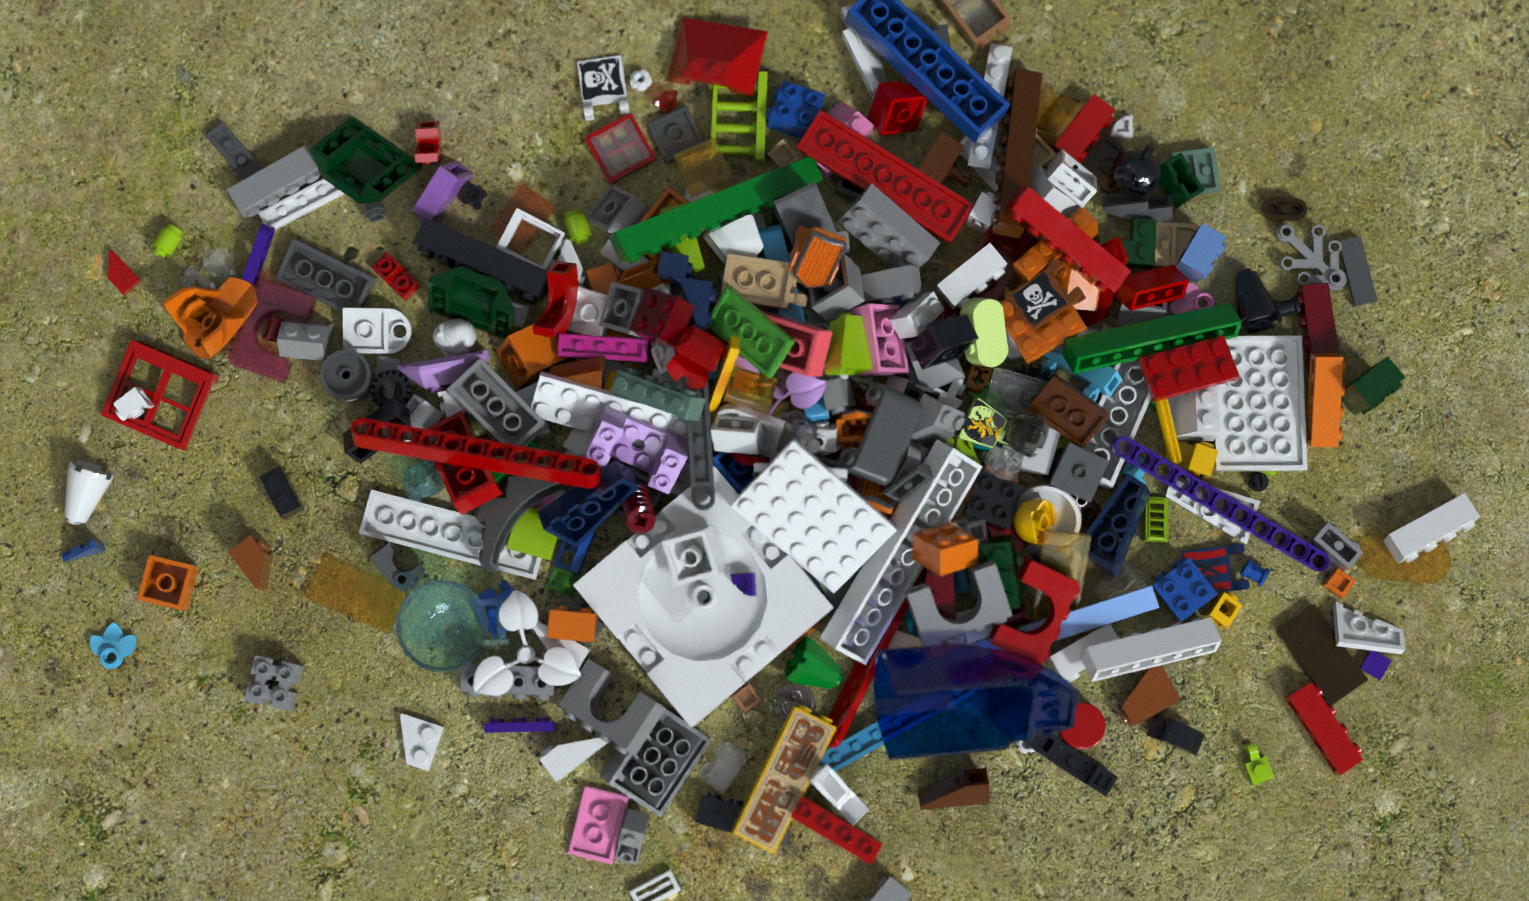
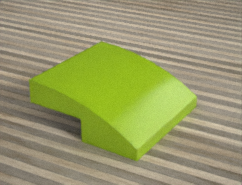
M531 507L513 527L507 549L551 561L558 537L543 529L537 513L540 509Z

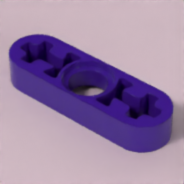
M264 223L259 228L242 280L249 282L254 287L259 280L275 233V227Z

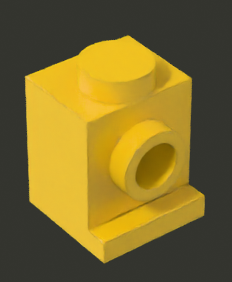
M1230 592L1219 593L1203 616L1205 618L1211 617L1214 624L1221 629L1229 628L1243 605L1238 602V598ZM1221 605H1223L1225 608L1224 613L1219 611Z

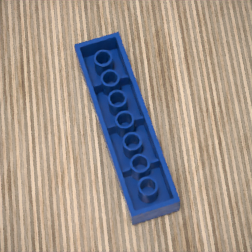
M858 0L848 10L845 21L974 143L1006 114L1010 103L900 0Z

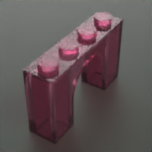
M262 279L261 283L255 287L258 304L248 316L245 325L240 327L237 335L239 341L236 348H232L229 360H231L230 364L235 368L285 385L293 363L261 349L257 339L259 326L266 319V316L278 313L309 321L317 301L312 296Z

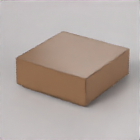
M750 682L731 695L744 714L763 701Z

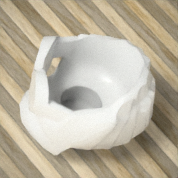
M463 319L448 320L438 325L433 333V341L441 349L445 357L469 353L473 349L477 338L474 326L469 321Z

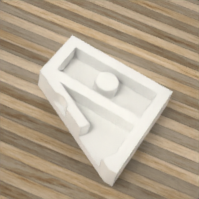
M401 713L400 719L406 764L430 771L444 727Z

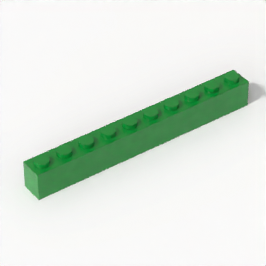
M806 157L619 230L609 240L620 264L627 261L629 264H632L642 259L641 256L648 253L649 256L655 255L662 251V247L667 245L669 248L675 247L682 243V239L687 237L689 240L695 239L702 235V231L707 229L709 232H713L721 228V224L725 222L729 224L740 219V216L745 214L755 215L761 211L760 208L765 206L771 209L773 208V201L813 182L818 185L824 179L816 162Z

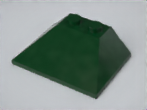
M353 116L310 148V152L324 180L359 204L383 201L423 167L421 163H415L414 158Z
M462 267L429 277L427 281L428 311L449 319L469 321L475 329L504 340L507 336L514 333L515 309L503 283L499 282L495 277H486L478 274L477 271L471 268L465 269Z

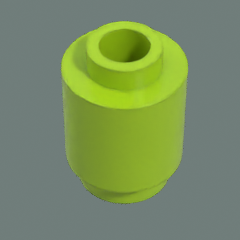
M581 209L565 213L564 224L570 241L576 242V244L587 242L592 234L585 214L582 213Z
M167 223L165 227L161 228L151 244L154 248L153 252L162 258H165V256L171 257L182 240L183 232Z

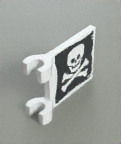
M621 55L577 62L586 121L595 120L593 106L618 102L621 116L630 114Z

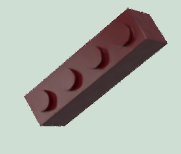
M1329 282L1304 285L1297 289V293H1295L1300 304L1301 315L1298 316L1299 327L1303 328L1304 333L1302 348L1307 353V359H1305L1306 372H1310L1311 353L1339 354Z

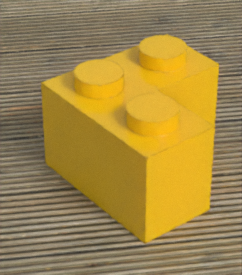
M1178 440L1182 462L1175 465L1202 481L1209 478L1219 451L1213 449L1214 445L1207 442L1197 443L1192 446L1188 444V440ZM1165 448V451H1164V454H1163V458H1165L1166 460H1168V456H1167V452H1166V448ZM1161 463L1159 467L1166 469L1165 465Z

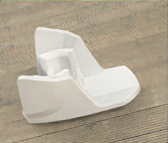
M762 213L756 215L749 214L713 232H709L707 229L703 237L725 265L728 254L762 259L764 256L762 251L764 245L758 229L766 228L767 225Z

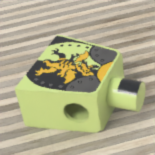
M974 398L967 412L968 415L964 426L955 437L988 448H994L997 441L1009 446L1014 438V434L1004 429L1008 419L981 399Z

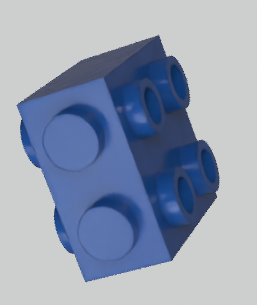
M783 80L781 88L776 87L773 100L776 101L774 107L769 106L766 119H769L768 128L802 139L819 111L822 110L826 94Z
M1180 557L1171 564L1173 569L1167 574L1165 571H1162L1153 578L1155 583L1152 584V587L1179 622L1185 620L1218 594L1190 557L1185 560L1183 557Z

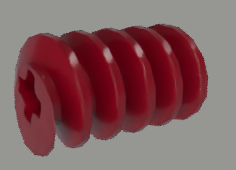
M638 484L639 488L622 503L627 527L635 533L642 534L650 531L655 526L656 519L648 489Z

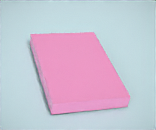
M584 785L567 853L613 864L629 796Z

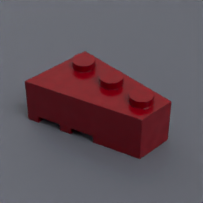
M927 568L924 583H927L930 587L938 613L945 618L956 619L953 572L939 576ZM913 621V629H916L915 623Z

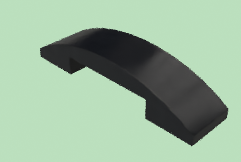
M1040 727L1029 745L1031 749L1104 796L1108 795L1118 779V776L1101 765L1096 764L1042 727Z

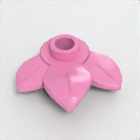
M1188 283L1184 298L1174 300L1169 306V310L1174 314H1181L1203 309L1199 306L1200 300L1205 301L1206 307L1204 308L1214 306V299L1210 294L1201 292L1196 284Z

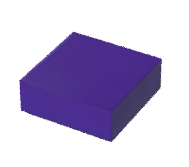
M1369 650L1360 669L1375 679L1381 680L1392 660L1376 651Z

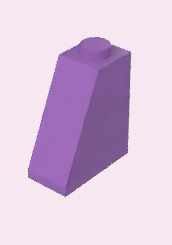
M457 161L440 165L413 210L418 213V217L421 220H424V218L432 221L439 220L474 173Z

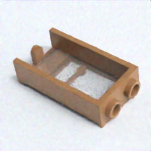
M937 0L971 44L973 50L979 46L981 49L992 41L991 38L994 35L998 34L1000 36L1010 28L1008 25L1012 18L998 0Z

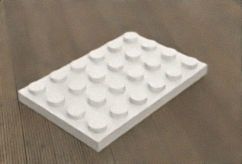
M1238 336L1227 339L1226 342L1240 377L1238 380L1218 385L1220 433L1214 440V449L1219 451L1215 461V471L1308 470L1302 336Z
M794 438L731 503V507L786 554H789L792 559L833 593L897 531V527Z

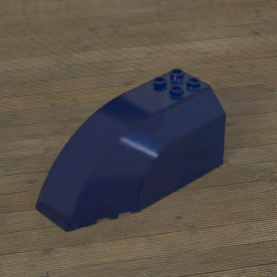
M969 644L878 650L876 652L873 681L875 712L888 760L1000 751L1010 748L1009 744L1023 741L1024 744L1030 742L1031 737L1040 734L1049 736L1074 726L1079 697L1078 690L1053 670L1024 656L996 648Z

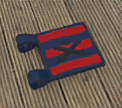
M1243 544L1181 551L1184 560L1190 557L1217 593L1249 589L1248 580L1232 582L1229 555L1242 554L1245 551Z

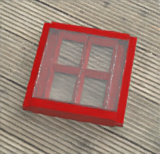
M632 113L584 137L609 185L657 160Z

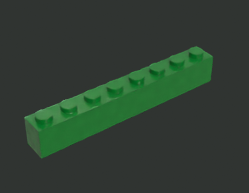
M1230 303L1215 305L1068 338L1065 340L1062 356L1072 372L1077 374L1138 360L1144 356L1223 335L1226 340L1238 337L1242 320Z

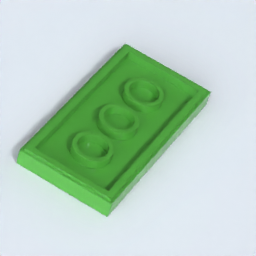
M727 286L712 310V324L707 326L726 343H729L731 335L739 337V354L767 378H772L796 340L732 286Z

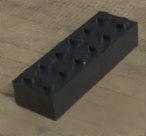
M424 218L413 241L422 257L429 260L436 258L441 261V265L449 269H453V267L471 268L480 275L495 277L499 282L503 283L507 294L515 296L516 293L523 297L522 300L529 304L535 305L537 302L542 305L548 292L547 270Z

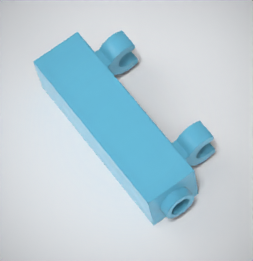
M1048 352L1042 356L1046 361L1042 364V370L1045 371L1046 368H1050L1049 375L1055 373L1056 368L1088 385L1082 393L1093 401H1096L1099 392L1110 398L1122 381L1118 371L1110 366L1074 374L1061 354Z

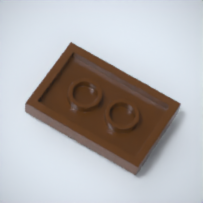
M1056 373L1053 374L1027 407L1030 413L1080 448H1084L1111 414Z

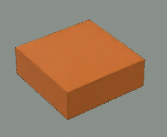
M1336 567L1323 586L1340 599H1343L1356 580Z

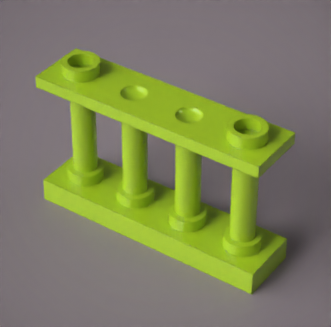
M759 72L754 92H758V100H753V102L718 101V88H728L709 84V90L713 91L711 142H707L706 152L710 149L709 152L711 153L706 156H713L711 163H715L716 154L751 155V158H755L756 165H764L768 72ZM717 110L752 111L753 114H757V122H752V124L717 123ZM716 132L752 133V136H756V144L751 146L716 145Z

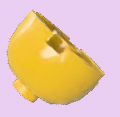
M1034 498L1023 502L1013 515V524L1021 539L1039 545H1044L1049 541L1053 533L1049 532L1050 526L1055 525L1056 520L1052 502Z

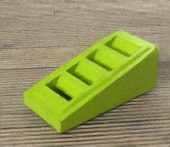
M1149 497L1144 509L1143 542H1168V498ZM1150 503L1163 504V508H1150ZM1150 512L1162 513V517H1151ZM1150 521L1162 522V526L1150 525ZM1150 530L1161 531V535L1150 534Z

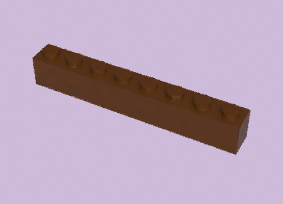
M1018 67L1013 75H1009L1006 88L1009 89V94L1006 95L1005 100L1010 103V106L1002 120V126L1005 127V131L1002 132L1000 138V145L1003 148L999 153L997 164L1000 165V171L997 172L995 178L998 191L996 190L994 193L993 204H996V208L992 212L990 223L994 224L993 233L1019 239L1026 225L1022 221L1018 223L1009 216L1011 212L1005 207L1021 186L1030 187L1042 73Z

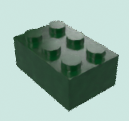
M1387 356L1345 388L1344 396H1341V400L1354 416L1360 412L1364 415L1384 402L1385 397L1401 388L1403 385L1400 382L1406 377Z
M1013 534L977 538L978 564L989 560L996 564L1010 609L1020 608L1023 597L1020 580L1016 578L1019 570ZM968 567L973 607H975L977 589Z

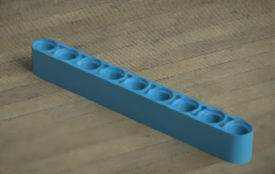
M781 225L758 229L764 245L762 249L764 258L789 263L790 259ZM789 303L788 310L778 309L779 315L806 323L802 306ZM823 396L813 406L803 409L807 424L830 419L829 412L825 408Z

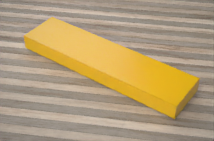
M733 335L730 337L726 354L722 359L709 394L710 423L714 420L740 350V339Z

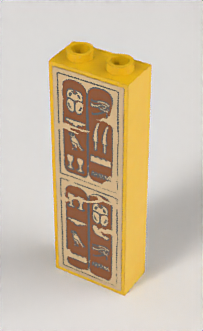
M800 705L799 708L792 706L730 831L775 854L792 820L791 814L800 798L803 797L812 779L811 774L817 769L836 730V727L831 725L832 720L822 715L819 718L811 715L812 710L803 705Z

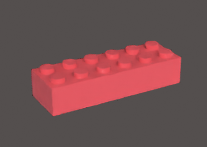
M716 296L715 303L710 304L709 311L712 312L718 300L720 299L719 296ZM759 309L796 340L779 367L805 376H822L833 331ZM707 326L706 333L722 341L727 348L728 343Z

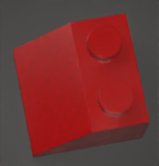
M899 81L879 83L867 120L874 125V129L880 136L917 131L928 99L917 88Z

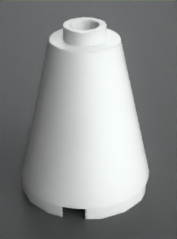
M70 460L67 471L64 517L68 518V523L80 526L81 523L88 521L113 480L114 473L108 469V472L105 473L101 471L102 466L82 460H77L76 464H74V461Z

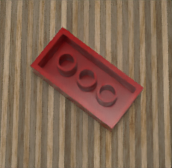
M462 410L427 428L429 430L477 438L471 422ZM434 461L452 504L461 515L503 494L493 471Z

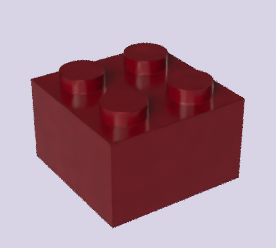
M646 288L628 330L644 340L676 349L695 306L679 296Z

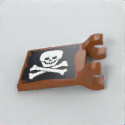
M1059 258L1054 260L1043 272L1009 294V297L1033 331L1070 306L1086 299L1079 286L1067 294L1055 277L1066 271Z

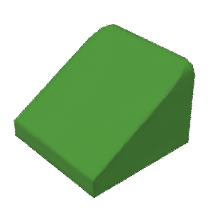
M555 566L547 588L573 597L576 591L573 585L580 580V576Z

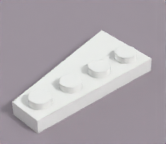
M1180 476L1177 478L1176 484L1178 487L1185 484V478ZM1202 486L1196 490L1197 498L1204 496L1205 490ZM1167 487L1166 497L1247 545L1249 533L1172 488ZM1216 488L1257 512L1259 500ZM1222 498L1217 499L1215 503L1218 510L1224 506ZM1241 509L1235 513L1237 521L1243 518V511Z

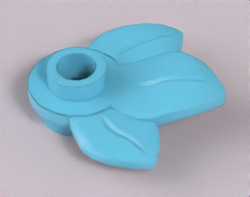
M112 623L105 630L103 637L91 636L90 648L94 654L100 657V662L104 667L114 669L121 665L124 657L133 653L137 639L135 635L124 637L122 629L116 623ZM111 653H114L116 658L111 662L108 657Z

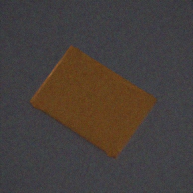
M523 184L490 227L489 231L501 239L516 208L546 222L556 207ZM522 220L509 246L522 254L540 229Z

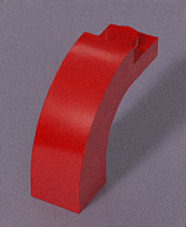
M555 261L546 272L548 300L543 314L532 326L534 335L555 337L557 333H565L575 312L578 295L576 263Z

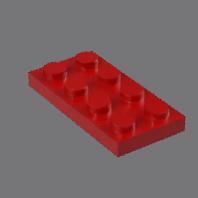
M1224 335L1138 359L1139 367L1153 402L1235 381L1240 377Z

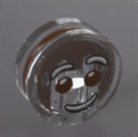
M790 683L780 688L773 702L774 712L783 723L792 706L799 708L800 705H803L812 710L811 715H814L816 709V699L813 692L807 686Z

